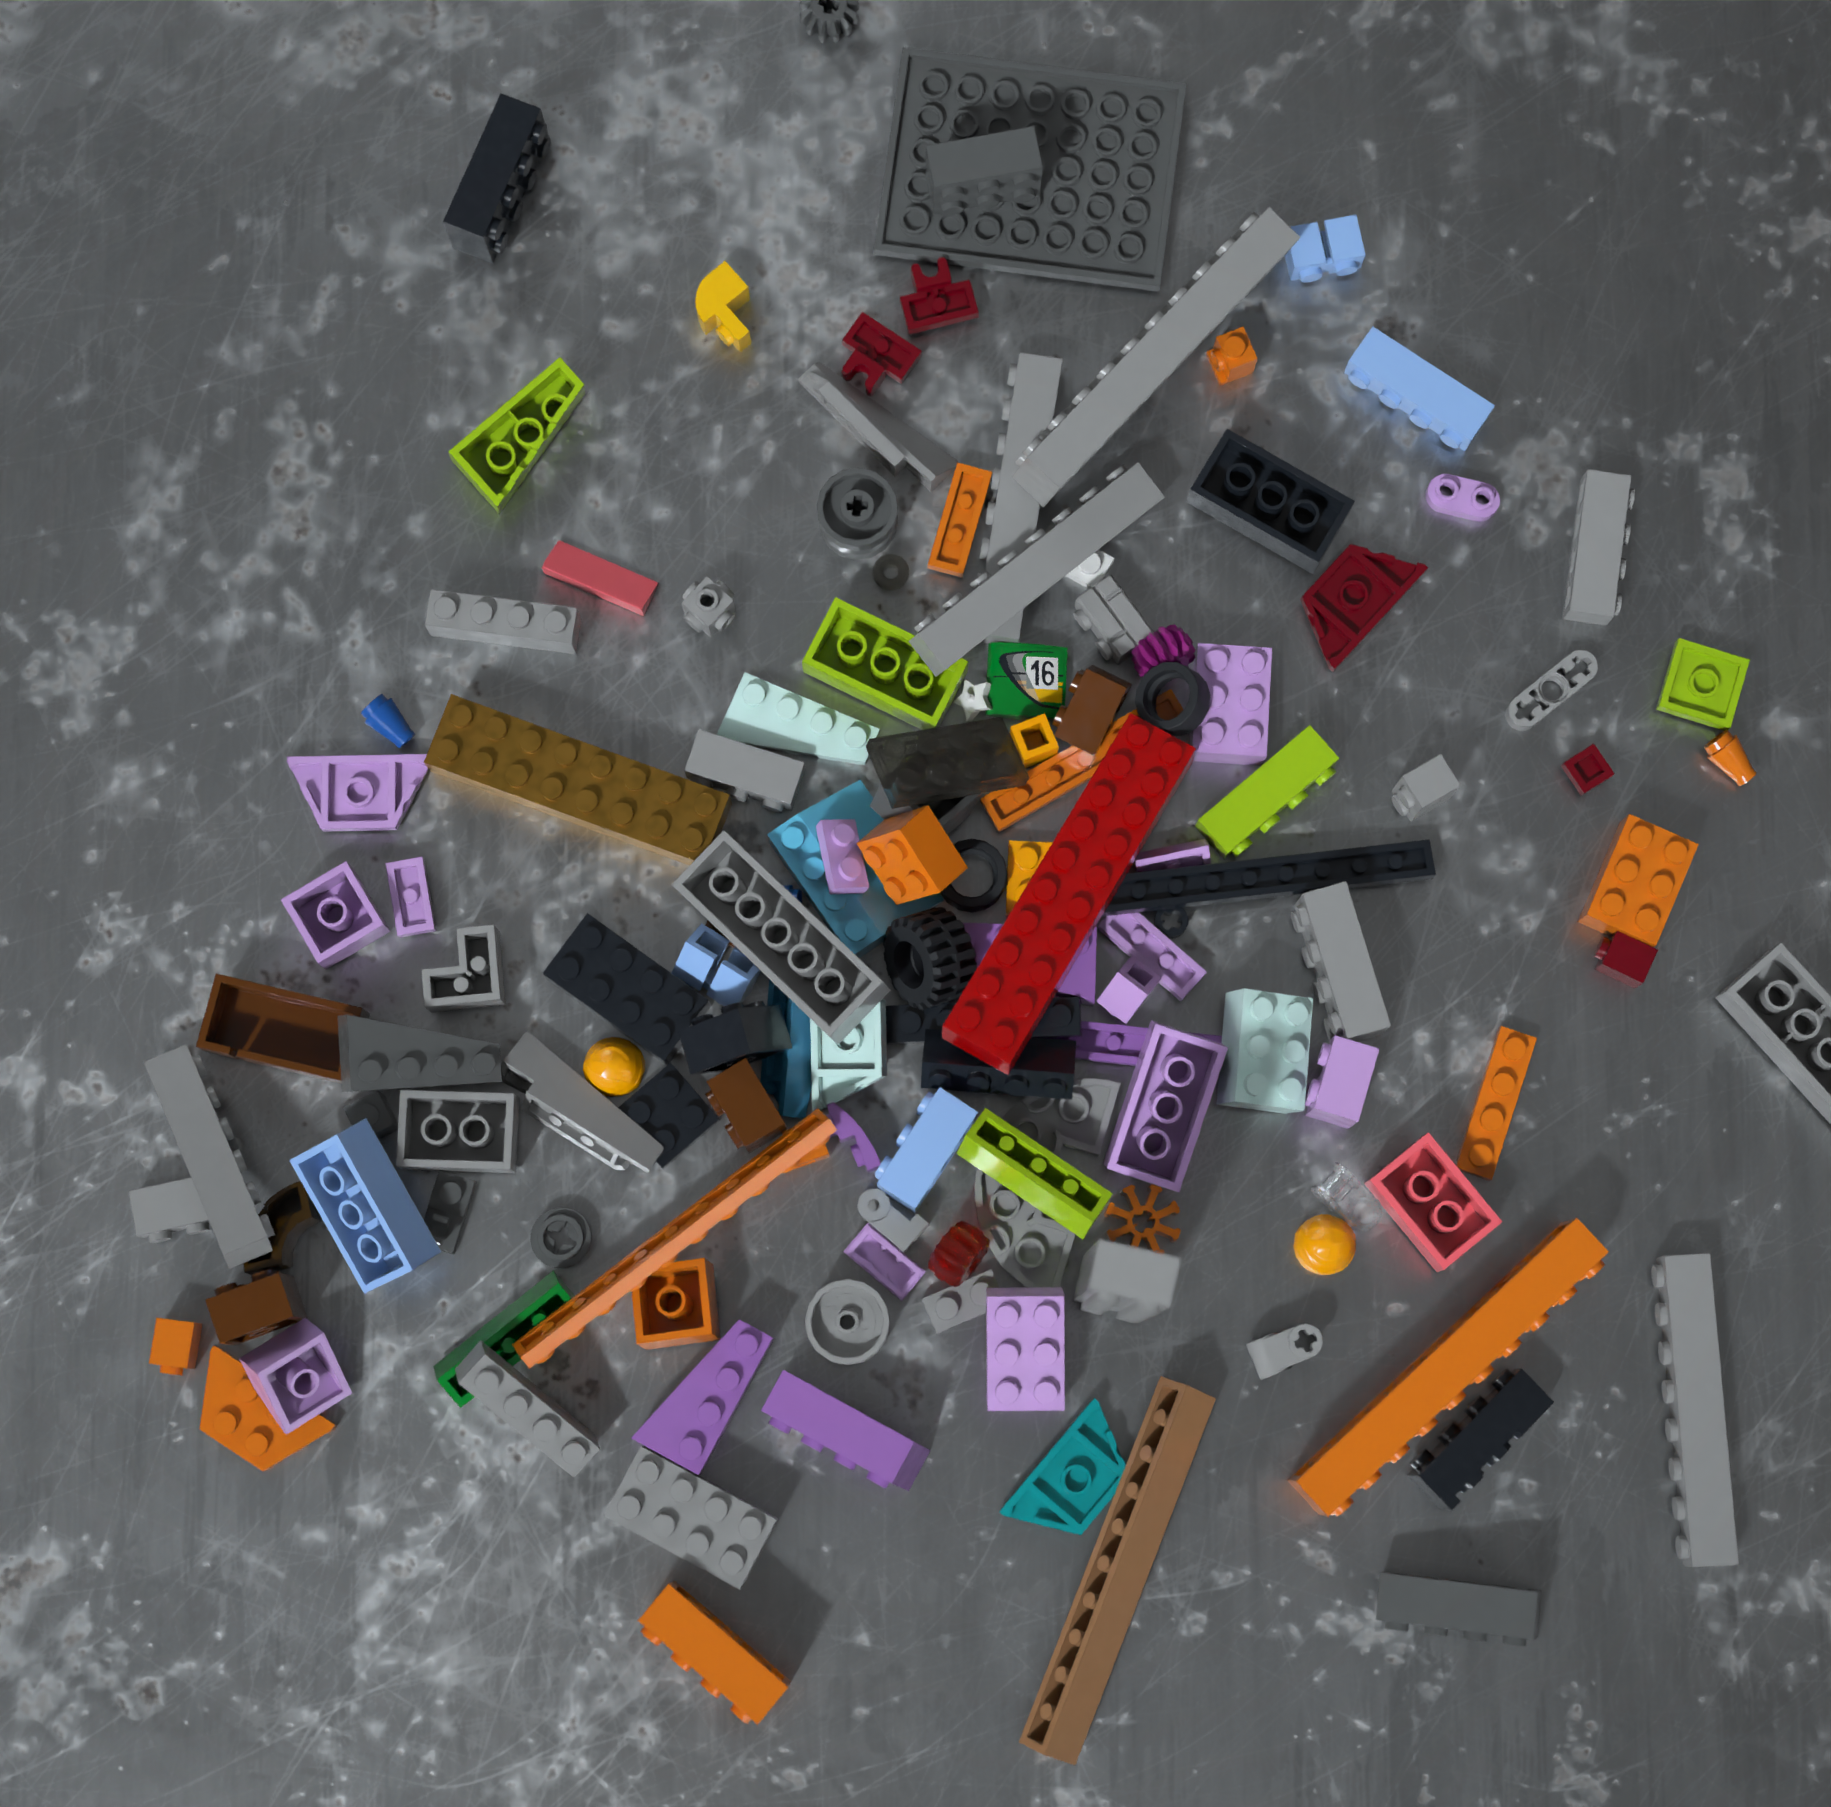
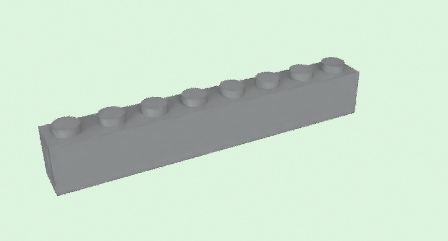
M1019 352L1018 364H1010L1007 385L1014 386L1012 399L1005 398L1002 420L1008 421L1007 434L999 433L996 454L1003 455L1001 468L994 467L991 489L998 491L996 503L988 502L985 524L992 525L990 538L983 537L980 559L986 560L985 572L988 571L991 576L1001 569L997 563L1014 549L1018 554H1021L1028 548L1025 540L1036 533L1040 504L1012 476L1019 468L1015 461L1037 436L1040 437L1054 419L1063 360L1061 358ZM977 572V578L983 573ZM1024 609L980 643H1019Z
M1139 462L1128 470L1124 465L1120 466L1106 477L1110 483L1101 491L1097 486L1093 487L1079 498L1083 504L1074 512L1070 507L1066 508L1052 519L1056 526L1048 533L1043 528L1039 529L1025 540V543L1028 545L1025 551L1021 554H1018L1015 549L997 562L1001 569L993 576L988 571L984 572L970 583L973 591L966 597H963L960 592L942 605L946 611L943 615L935 619L930 614L914 627L918 634L908 642L935 676L949 668L1165 498Z
M1710 1253L1657 1257L1656 1265H1652L1651 1275L1653 1286L1659 1288L1660 1303L1655 1305V1319L1657 1325L1662 1326L1663 1341H1660L1658 1345L1660 1363L1665 1364L1667 1380L1662 1381V1396L1664 1402L1669 1403L1670 1418L1665 1421V1432L1668 1442H1672L1673 1457L1669 1458V1474L1671 1480L1676 1481L1677 1496L1672 1498L1673 1516L1675 1520H1679L1680 1536H1676L1675 1541L1676 1553L1679 1559H1683V1566L1687 1567L1739 1565Z

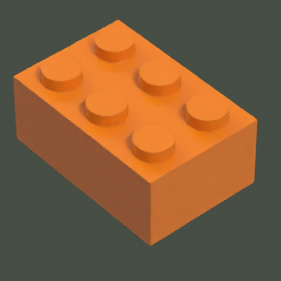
M1628 814L1619 822L1578 922L1608 936L1619 931L1651 947H1655L1699 844Z

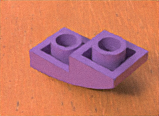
M834 1102L827 1104L829 1114L826 1116L837 1129V1131L830 1135V1138L838 1135L840 1143L855 1138L857 1144L850 1146L857 1166L865 1165L868 1173L877 1170L881 1162L861 1127Z

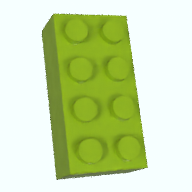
M835 597L802 660L804 673L935 736L968 672V661L960 658L945 671L935 676L908 642L915 635Z

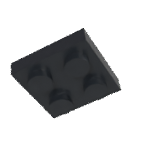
M669 1063L618 1107L664 1147L662 1154L656 1161L662 1169L666 1168L720 1121L718 1116L672 1063Z

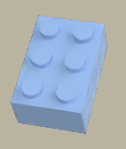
M940 1087L935 1095L931 1092L926 1094L917 1108V1115L920 1118L913 1127L909 1123L905 1126L896 1140V1146L899 1147L893 1159L887 1155L875 1172V1178L878 1179L877 1189L882 1190L887 1196L915 1214L978 1116L976 1110Z

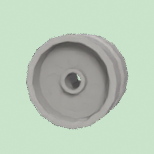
M851 1279L833 1281L818 1290L808 1304L805 1317L807 1337L814 1349L830 1362L846 1366L863 1363L875 1356L886 1342L890 1327L888 1309L879 1293L866 1283ZM845 1315H851L855 1319V1325L849 1330L843 1329L840 1325V1319H844Z

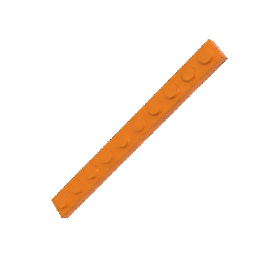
M819 1108L814 1110L512 1345L523 1362L530 1369L536 1363L540 1364L548 1360L559 1345L567 1339L571 1340L579 1336L584 1331L586 1324L598 1315L602 1316L610 1312L615 1307L617 1300L626 1293L641 1288L646 1283L647 1277L657 1269L672 1264L678 1257L679 1252L688 1245L698 1243L704 1239L710 1228L721 1220L731 1218L739 1210V1206L751 1196L755 1197L762 1194L769 1187L770 1182L781 1173L793 1170L799 1164L800 1158L809 1151L824 1146L829 1141L830 1135L837 1131L831 1120Z

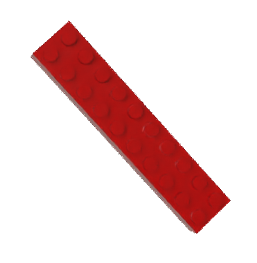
M1132 713L1129 714L943 1024V1039L1009 1075L1192 765L1196 751L1195 747Z

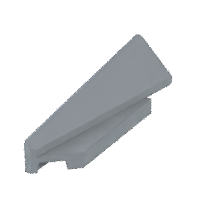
M815 363L798 379V382L893 476L896 477L906 467L932 492L955 470L958 462L955 458L822 363Z
M524 1033L503 1060L501 1065L502 1082L526 1094L521 1106L522 1111L613 1169L626 1170L631 1164H634L644 1172H649L662 1154L664 1147L531 1033Z

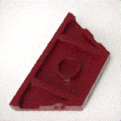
M1350 544L1301 597V603L1329 670L1334 672L1428 569L1425 564L1419 562L1417 564L1397 560L1395 559L1396 556L1382 552L1373 553L1368 548Z

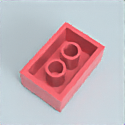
M1429 1132L1417 1139L1364 1183L1436 1272L1445 1270L1502 1223V1220Z

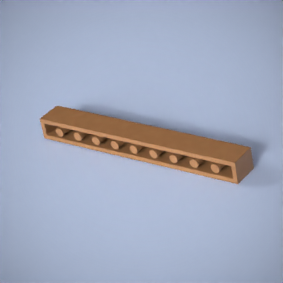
M1160 1376L1019 1743L1045 1756L1076 1765L1216 1398L1188 1385Z

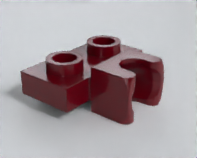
M943 257L938 259L937 274L933 277L925 276L919 264H913L910 268L915 293L900 296V305L909 335L979 318V311L970 279L952 283L947 261Z
M861 312L842 339V345L853 353L844 364L841 375L845 381L849 382L858 373L867 374L868 378L865 381L866 394L872 396L885 380L886 374L902 384L921 358L922 350L864 312Z

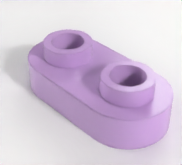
M1451 474L1436 476L1431 480L1426 490V501L1436 512L1478 522L1490 519L1500 504L1499 493L1492 485ZM1444 486L1450 488L1452 495L1444 496L1440 492V488ZM1476 496H1485L1488 503L1485 505L1479 504L1476 501Z

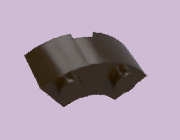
M301 1181L281 1189L265 1202L263 1209L258 1215L267 1214L275 1235L268 1239L273 1251L243 1263L245 1273L254 1275L268 1269H273L275 1272L292 1268L293 1251L298 1238L309 1227L322 1222L319 1212Z

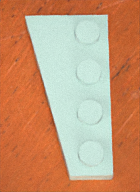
M745 672L717 735L760 749L763 747L781 750L785 753L797 755L800 753L818 756V758L866 765L880 734V729Z

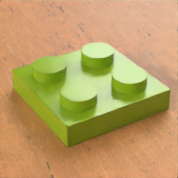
M1678 638L1674 644L1656 710L1723 731L1729 730L1750 659Z

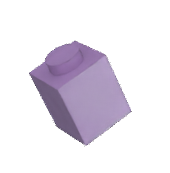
M1132 955L1116 973L1097 1002L1106 1008L1111 1015L1127 1024L1162 977Z

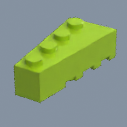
M559 357L448 451L451 461L499 515L584 397L585 386L583 382Z

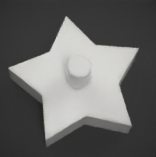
M965 679L963 693L953 703L963 707L967 721L972 722L980 711L992 710L987 698L991 687L990 683L985 682L975 685Z

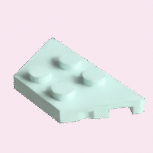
M882 999L839 1045L810 1019L812 1112L817 1108L823 1111L827 1109V1104L833 1102L836 1104L887 1076L886 1000Z

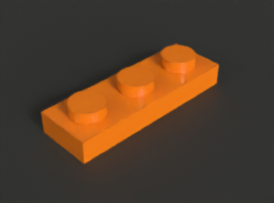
M957 462L928 561V569L963 578L991 482L992 471Z

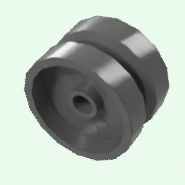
M863 468L842 470L829 478L820 490L817 502L820 535L827 546L841 557L854 560L872 558L884 551L894 539L898 525L896 494L889 482L875 471ZM856 512L861 513L860 516H853V514Z

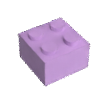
M346 861L281 899L317 963L326 970L391 932L357 873Z

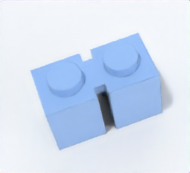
M1357 215L1324 220L1325 230L1321 232L1319 231L1318 222L1290 226L1301 237L1285 255L1290 281L1301 279V282H1313L1320 279L1324 272L1346 276L1361 268L1365 258V250Z
M701 923L685 942L671 973L699 991L704 987L708 990L707 996L714 999L717 1003L727 1006L738 1002L743 1003L751 993L761 970L736 946L733 948L728 961L723 960L719 966L730 941Z

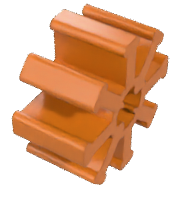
M1151 1184L1147 1188L1149 1193L1144 1205H1140L1134 1192V1185L1123 1188L1120 1195L1125 1197L1131 1211L1118 1208L1113 1202L1108 1204L1104 1216H1112L1125 1221V1226L1114 1231L1111 1229L1105 1232L1107 1241L1115 1242L1117 1238L1129 1233L1132 1236L1129 1246L1138 1248L1140 1240L1144 1239L1149 1251L1164 1254V1250H1160L1154 1233L1170 1239L1171 1243L1178 1240L1181 1232L1180 1228L1173 1229L1160 1224V1219L1171 1214L1176 1216L1180 1212L1177 1202L1172 1201L1167 1207L1155 1211L1153 1206L1157 1195L1162 1192L1161 1187ZM1142 1213H1145L1150 1217L1147 1222L1152 1221V1228H1145L1142 1232H1139L1135 1229L1137 1223L1133 1224L1132 1219L1133 1217L1138 1218Z

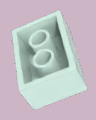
M1246 988L1226 992L1222 1044L1228 1047L1219 1073L1217 1105L1283 1114L1305 1111L1313 998Z

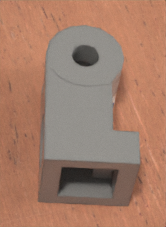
M868 1189L858 1199L857 1207L860 1216L905 1254L929 1226L928 1222L917 1213L909 1221L891 1206L889 1197L880 1189Z

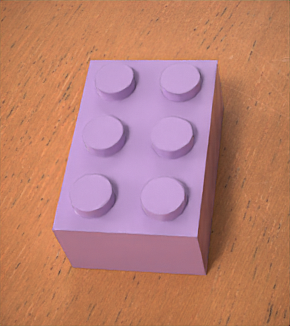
M1198 643L1194 653L1196 658L1194 659L1193 670L1199 673L1207 682L1211 696L1209 710L1204 721L1194 731L1190 732L1189 745L1196 748L1193 761L1262 766L1267 757L1272 648Z
M1062 1287L986 1288L987 1411H1065L1064 1293Z

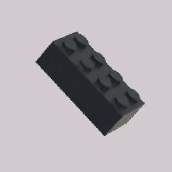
M500 93L443 220L454 249L490 263L494 262L497 253L502 254L509 238L507 233L512 221L516 222L520 217L523 207L521 199L525 190L530 191L537 176L535 168L540 158L544 159L550 149L551 139L547 132V124H545L541 108Z
M1226 429L1192 485L1187 498V503L1314 574L1355 502L1229 429Z
M588 913L542 973L548 981L666 1066L682 1047L678 1031L692 1026L691 1020L693 1018L705 1015L711 1008L707 998Z

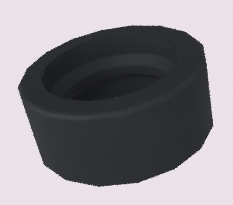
M1163 662L1152 667L1142 677L1136 689L1135 705L1138 716L1141 719L1173 736H1183L1194 731L1204 721L1209 710L1211 695L1207 682L1199 673L1178 662ZM1176 678L1185 680L1190 689L1189 701L1185 709L1171 720L1160 718L1156 711V700L1160 690L1171 680Z
M972 838L958 841L953 845L961 857L975 854L988 860L993 868V884L987 892L976 897L963 896L954 889L951 883L940 893L948 904L958 910L971 913L986 910L999 900L1005 890L1007 879L1005 859L997 848L986 841Z

